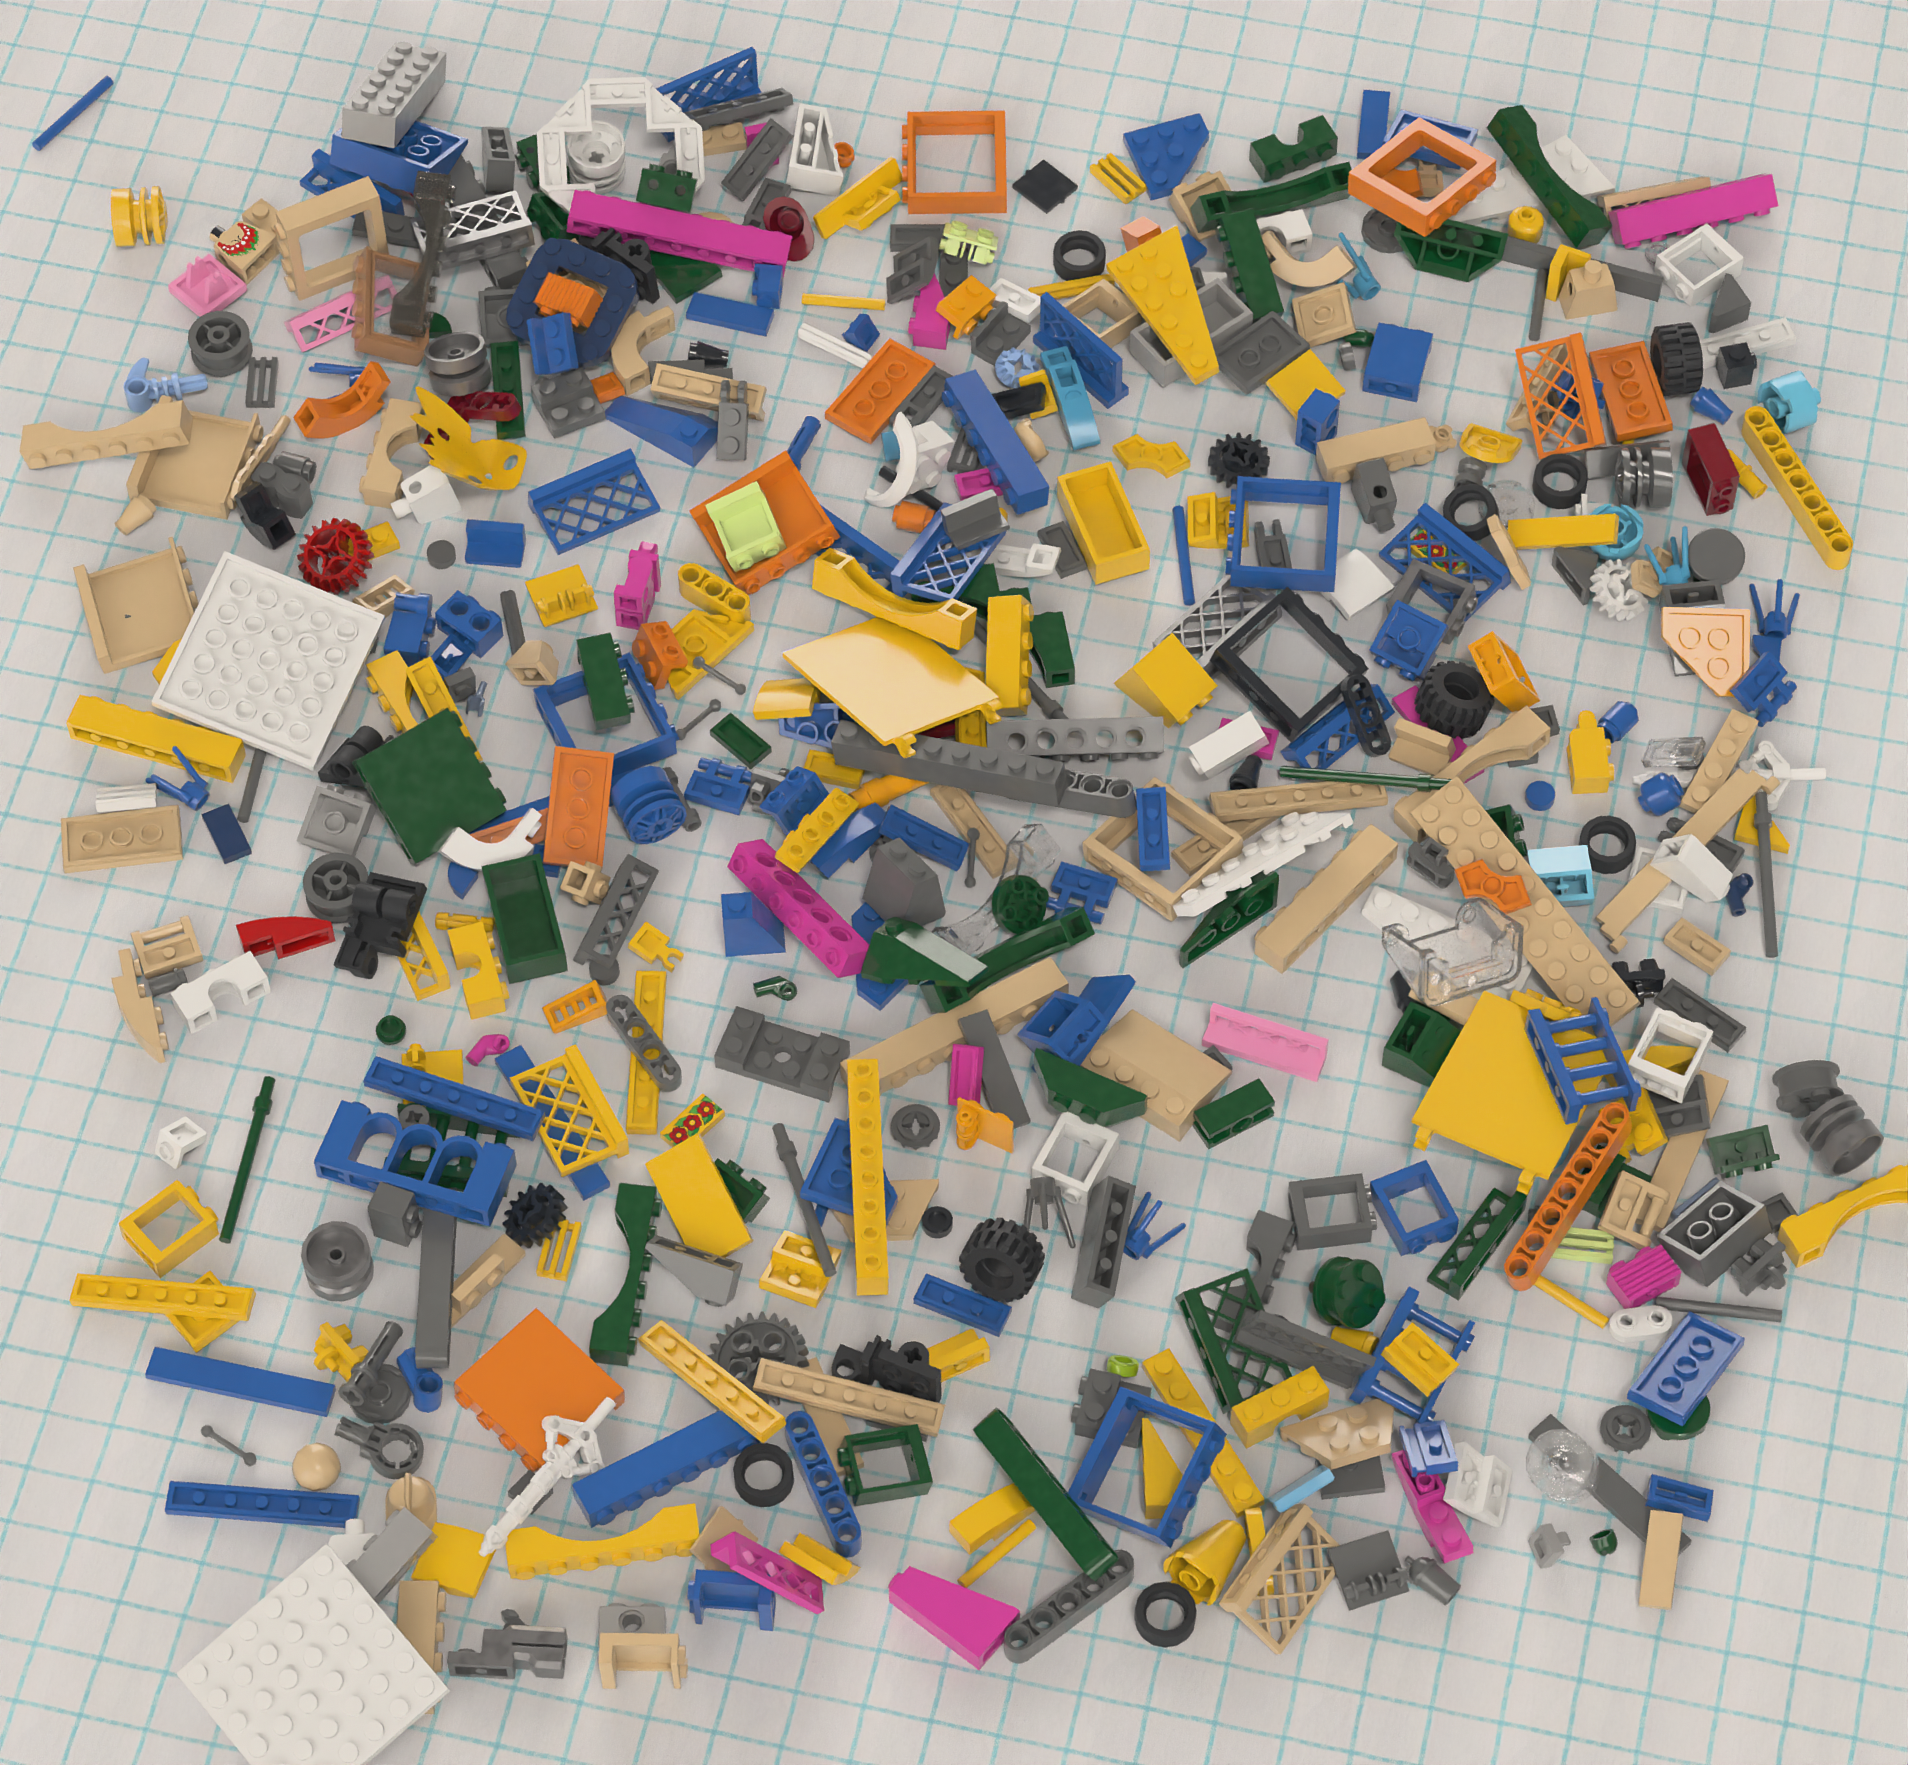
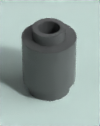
M282 451L273 460L272 464L280 467L285 473L299 475L309 484L312 483L315 477L316 462L311 461L309 457Z

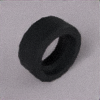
M1077 230L1068 232L1057 240L1053 251V265L1055 272L1061 279L1070 281L1098 276L1103 273L1106 262V250L1103 241L1097 235L1089 231ZM1084 249L1093 253L1096 258L1089 264L1079 266L1066 262L1063 256L1071 250Z
M1551 454L1543 458L1536 465L1532 484L1534 495L1539 502L1547 507L1558 510L1569 509L1575 506V504H1579L1581 494L1586 492L1588 482L1587 469L1580 460L1571 455ZM1562 472L1572 476L1576 480L1577 485L1570 490L1559 491L1547 486L1543 479L1550 473Z
M1468 484L1456 488L1447 496L1443 505V517L1473 541L1481 540L1491 534L1487 518L1493 515L1499 517V508L1495 498L1488 489L1481 485ZM1479 500L1486 504L1488 512L1480 522L1468 526L1457 523L1455 512L1463 503Z
M1610 815L1598 816L1589 820L1582 828L1578 846L1587 845L1592 871L1601 874H1616L1626 869L1632 862L1636 847V836L1631 826L1621 818ZM1598 834H1610L1621 839L1625 848L1622 853L1616 856H1605L1591 848L1590 840Z
M769 1443L754 1444L744 1449L736 1458L733 1467L735 1489L741 1499L748 1504L761 1508L771 1507L784 1501L791 1493L794 1484L792 1460L787 1452L779 1446ZM767 1460L775 1462L780 1466L783 1474L781 1482L771 1489L759 1490L752 1488L745 1480L746 1469L757 1461Z
M1171 1582L1154 1583L1145 1588L1137 1598L1134 1618L1136 1629L1144 1640L1154 1646L1163 1648L1177 1646L1186 1641L1194 1631L1197 1610L1195 1601L1189 1591L1179 1584ZM1156 1600H1173L1183 1607L1184 1621L1179 1627L1172 1630L1157 1629L1147 1620V1608Z

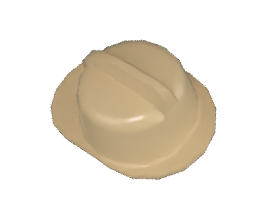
M405 1473V1477L395 1481L387 1491L385 1499L386 1520L394 1511H401L405 1507L432 1530L435 1522H437L435 1488L428 1480L414 1477L411 1473Z

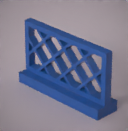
M753 46L660 86L656 90L663 96L676 91L670 100L681 108L682 112L762 93L758 87L756 51ZM747 60L742 68L738 67L742 61ZM724 70L718 78H714L717 72ZM732 73H737L731 82L727 81ZM700 80L694 89L690 88L694 82ZM709 83L713 84L707 92H703ZM688 94V97L684 100V102L680 103L679 100L683 97V95ZM661 132L667 142L675 140L674 132Z
M1048 292L1041 295L1040 331L1033 335V343L1043 352L1067 346L1072 360L1075 359L1085 389L1107 409L1111 408L1129 394V387L1122 382L1123 359Z
M631 448L528 491V505L532 513L536 514L557 555L661 511L656 498L636 464V457ZM633 473L637 479L635 488L620 484L621 478ZM604 485L613 488L609 499L594 495L596 488ZM617 490L632 494L628 505L613 501ZM578 496L587 499L584 509L580 510L568 506L570 500ZM636 496L648 499L651 505L643 510L632 507ZM591 501L606 505L602 516L587 512ZM551 507L562 510L558 521L546 518L543 511ZM610 507L625 511L624 517L618 521L606 518ZM566 512L581 516L577 527L562 523ZM588 518L600 522L597 530L589 532L581 529L584 519ZM562 529L574 533L572 540L560 545L556 537L558 530Z
M944 502L891 572L893 593L902 598L907 593H911L939 602L952 598L958 600L1005 536L1006 531L959 551L956 547L942 550L941 547L944 544L952 542L944 531L940 510L953 504ZM980 549L981 553L979 555L967 558L966 552ZM959 554L962 557L961 560L950 563L946 560L948 557ZM941 560L943 565L928 568L930 562ZM967 567L968 569L963 574L954 576L952 573L953 570ZM947 572L948 578L934 581L932 576ZM928 578L930 582L923 585L914 584L917 580ZM951 585L954 586L950 594L938 590Z
M1424 503L1417 510L1418 515L1379 552V557L1402 576L1407 570L1404 566L1409 567L1412 560L1416 559L1429 566H1432L1431 562H1449V574L1462 580H1470L1471 584H1473V580L1486 579L1492 585L1485 591H1476L1478 603L1473 613H1468L1464 621L1466 622L1499 589L1504 590L1511 583L1510 570L1427 503ZM1418 526L1427 532V540L1410 541V534ZM1410 545H1428V558L1411 559ZM1431 545H1444L1448 549V556L1431 557ZM1395 548H1407L1408 559H1394L1389 554ZM1452 562H1465L1469 566L1470 573L1452 574ZM1423 580L1418 589L1451 614L1454 609L1453 599H1459L1461 596L1451 591L1450 593H1437L1433 590L1432 583L1429 582L1428 586L1425 584L1427 581Z

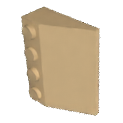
M1133 1009L1097 1040L1081 1064V1067L1148 1095L1147 1111L1145 1115L1139 1117L1179 1142L1195 1121L1193 1112L1209 1104L1232 1074V1071Z

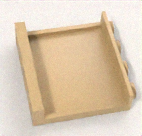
M161 395L158 404L173 402L172 397ZM189 410L193 417L190 444L138 453L126 483L130 501L133 497L137 498L140 494H143L154 506L228 520L231 509L234 510L237 506V502L230 498L233 481L254 454L257 442H261L264 427L260 425L258 413H254L251 422Z
M173 537L168 538L171 546L169 549L88 574L84 564L73 567L96 656L104 674L164 656L173 642L183 637L199 602L195 591L190 592L189 586L193 585L189 569H184L182 563L187 562L183 547H177ZM125 614L131 615V617L125 618Z

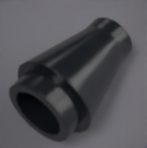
M697 341V343L690 342L688 360H704L705 368L727 367L729 351Z
M1249 755L1246 757L1245 761L1229 779L1230 790L1257 788L1260 769L1263 765L1262 760L1258 756Z

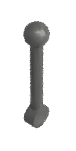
M698 656L693 660V666L696 669L703 668L734 688L738 695H743L746 692L744 684H737L705 663L703 657Z
M717 699L711 700L709 707L683 729L676 730L679 740L685 739L686 733L710 713L718 712L721 709V702Z
M970 828L967 832V836L970 838L968 877L964 883L969 888L974 887L976 884L974 878L976 840L980 837V832L976 828Z
M210 1425L202 1427L201 1434L204 1437L213 1438L243 1458L245 1465H255L257 1459L254 1453H245L213 1432V1428Z

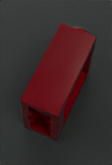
M1715 423L1688 429L1682 465L1706 516L1724 514L1734 507L1740 475Z

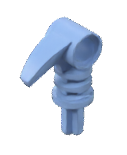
M141 358L135 363L128 374L127 380L124 382L127 404L134 412L147 411L152 406L153 399H156L158 403L161 395L169 397L175 395L179 401L183 400V393L208 388L205 374L178 378V374L175 372L172 373L171 380H167L166 376L161 377V382H157L156 378L147 380L145 375L149 359Z

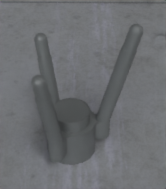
M1039 1177L1031 1179V1188L1026 1189L1027 1202L1023 1225L1028 1228L1027 1231L1029 1232L1033 1202L1035 1200V1205H1040L1042 1228L1047 1230V1205L1053 1204L1054 1198L1071 1248H1075L1076 1244L1061 1198L1060 1186H1055V1178Z

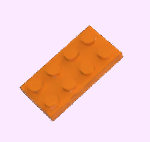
M889 338L825 411V419L863 441L872 444L888 426L893 412L933 365L936 366V363Z
M1644 341L1589 352V360L1595 378L1604 383L1601 395L1603 400L1606 401L1605 407L1617 442L1673 431V423Z
M555 746L543 864L568 867L570 861L584 866L585 862L588 861L603 867L614 753Z

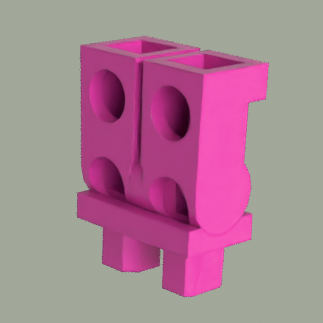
M642 541L638 550H630L627 566L628 576L625 585L616 584L613 593L616 625L619 627L639 630L641 624L648 622L655 600V592H659L661 588L657 544Z

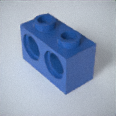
M1315 388L1298 410L1295 445L1316 455L1317 442L1334 439L1337 435L1340 400L1330 393H1324Z
M459 590L435 612L437 628L447 636L452 633L479 658H482L504 636L500 616L492 610H486L474 597L466 596Z

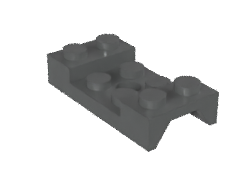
M736 1006L714 1055L715 1067L829 1103L832 1097L834 1082L840 1069V1062L847 1059L850 1055V1041L822 1032L819 1037L765 1021L764 1014ZM781 1052L788 1053L791 1056L786 1062H779L774 1057Z

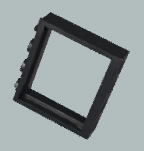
M1286 587L1216 648L1210 661L1292 742L1343 697L1341 694V683L1343 680L1299 718L1231 649L1282 606L1349 674L1347 677L1355 674L1365 675L1369 668L1365 665L1360 655L1353 653L1345 645L1343 638L1339 634L1333 633L1325 625L1324 620L1319 614L1312 612L1304 604L1302 597L1298 593L1292 592Z

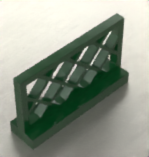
M1248 1268L1202 1286L1186 1290L1175 1297L1223 1414L1231 1412V1407L1261 1393L1260 1389L1262 1386L1268 1389L1274 1386L1264 1380L1269 1366L1280 1370L1284 1380L1292 1377L1287 1364L1278 1360L1275 1362L1271 1357L1266 1358L1249 1348H1244L1232 1342L1245 1307L1255 1312L1259 1310L1265 1311ZM1242 1278L1247 1289L1243 1299L1228 1293L1231 1282ZM1225 1284L1223 1290L1217 1288L1218 1286ZM1209 1290L1220 1295L1215 1310L1204 1305L1200 1293ZM1225 1298L1241 1305L1235 1319L1220 1313ZM1217 1318L1233 1325L1228 1339L1216 1334L1214 1325ZM1229 1347L1245 1354L1239 1369L1230 1365L1226 1359ZM1249 1357L1265 1363L1259 1378L1244 1371ZM1241 1377L1257 1383L1253 1395L1244 1399L1238 1388Z

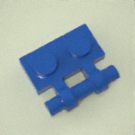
M1771 651L1764 652L1730 690L1747 712L1754 711L1756 708L1759 709V714L1755 717L1759 721V727H1763L1767 722H1771L1777 716V710L1792 699V693L1797 689L1793 681H1787L1786 684L1783 683L1782 679L1788 672ZM1771 691H1773L1774 697L1769 701L1767 699V696Z
M701 757L698 768L706 770V773L694 770L685 789L684 798L688 801L740 816L750 793V786L743 784V782L751 784L752 772L747 771V767L741 765L734 767L723 764L722 760L717 758L710 760ZM720 774L726 777H730L731 779L728 780L725 778L718 777V775Z
M1061 861L1051 885V891L1059 893L1060 896L1059 899L1049 896L1046 908L1055 910L1056 914L1068 907H1082L1069 903L1071 897L1085 901L1084 909L1090 922L1101 925L1105 913L1095 911V907L1098 905L1108 908L1117 887L1118 878Z

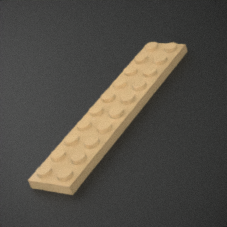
M1458 776L1410 812L1429 837L1449 850L1446 858L1454 869L1483 859L1487 867L1498 875L1506 877L1522 876L1532 905L1503 915L1499 907L1491 900L1478 897V899L1565 1007L1572 1006L1580 1010L1581 1014L1586 1015L1589 1011L1591 998L1597 997L1601 1007L1606 1008L1609 1015V1024L1612 1027L1641 1004ZM1592 1026L1583 1027L1586 1033L1596 1036Z

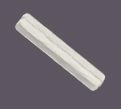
M803 323L798 329V337L861 368H864L873 358L872 354L807 323Z

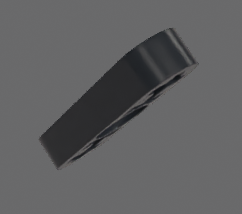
M1361 674L1345 678L1341 683V694L1364 753L1370 757L1386 754L1391 748V738L1369 680ZM1359 684L1360 690L1352 692L1351 687ZM1365 698L1366 702L1356 705V701ZM1362 708H1367L1372 713V720L1369 724L1364 723L1360 718ZM1376 726L1377 730L1369 733L1366 732V729ZM1379 739L1381 745L1373 747L1372 742Z

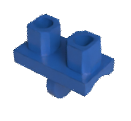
M1564 370L1559 382H1555V385L1569 392L1575 382L1574 377ZM1592 377L1598 407L1603 409L1606 401L1600 395L1604 383ZM1554 387L1550 390L1557 392L1558 398L1564 400L1565 394ZM1575 388L1572 395L1578 398L1577 390ZM1571 398L1568 399L1563 407V413L1572 419H1575L1581 410L1580 404ZM1563 400L1559 401L1558 407L1560 406Z

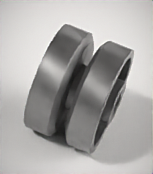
M466 331L453 332L432 340L425 347L424 355L430 370L429 378L434 392L444 396H463L484 388L490 382L492 373L486 358V345L483 337L479 334Z
M331 1221L316 1227L303 1242L301 1258L309 1287L317 1296L328 1301L343 1302L356 1298L367 1289L373 1279L374 1264L366 1235L357 1226L348 1222Z

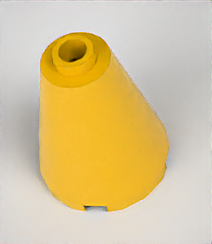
M1224 1519L1172 1552L1164 1561V1573L1166 1574L1169 1571L1172 1577L1171 1583L1179 1584L1188 1590L1195 1604L1199 1605L1203 1601L1208 1602L1206 1606L1211 1605L1219 1598L1246 1542L1244 1528L1234 1520Z

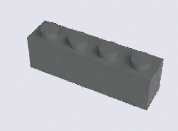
M1108 1175L1093 1188L1071 1299L1100 1308L1115 1296L1136 1189L1135 1185Z

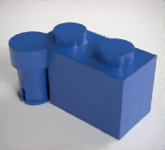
M396 592L394 599V610L396 611H393L384 645L385 655L398 650L408 667L422 661L423 658H428L430 650L429 634L433 635L436 627V618L431 615L432 594L419 593V595Z

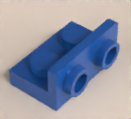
M559 313L545 318H531L527 320L532 362L536 375H555L579 368L570 313Z
M796 766L786 775V778L775 790L768 794L759 807L763 812L772 815L784 834L788 835L790 831L798 829V825L806 814L811 815L829 793L815 772Z

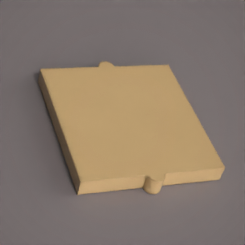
M719 1506L689 1551L705 1565V1570L736 1572L730 1569V1565L711 1556L710 1544L733 1531L754 1542H757L758 1538L743 1525L742 1519H736L723 1506Z

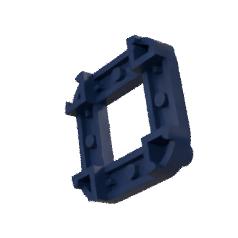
M549 238L537 249L508 305L506 320L516 339L523 345H526V343L530 345L527 320L542 318L537 315L540 308L534 303V300L548 272L558 275L559 271L563 272L564 270L607 289L603 302L600 304L598 312L595 313L593 322L590 323V327H588L585 335L583 336L573 331L578 366L585 370L586 367L596 366L603 361L606 362L611 357V348L633 305L638 303V284L633 272L626 265L570 240Z

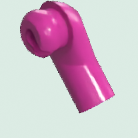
M502 1034L484 1035L465 1058L471 1065L478 1066L486 1055L501 1054L507 1051L510 1046L509 1038Z

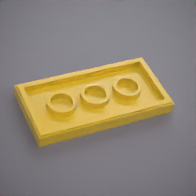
M697 1133L645 1163L685 1245L726 1258L754 1241L700 1134Z

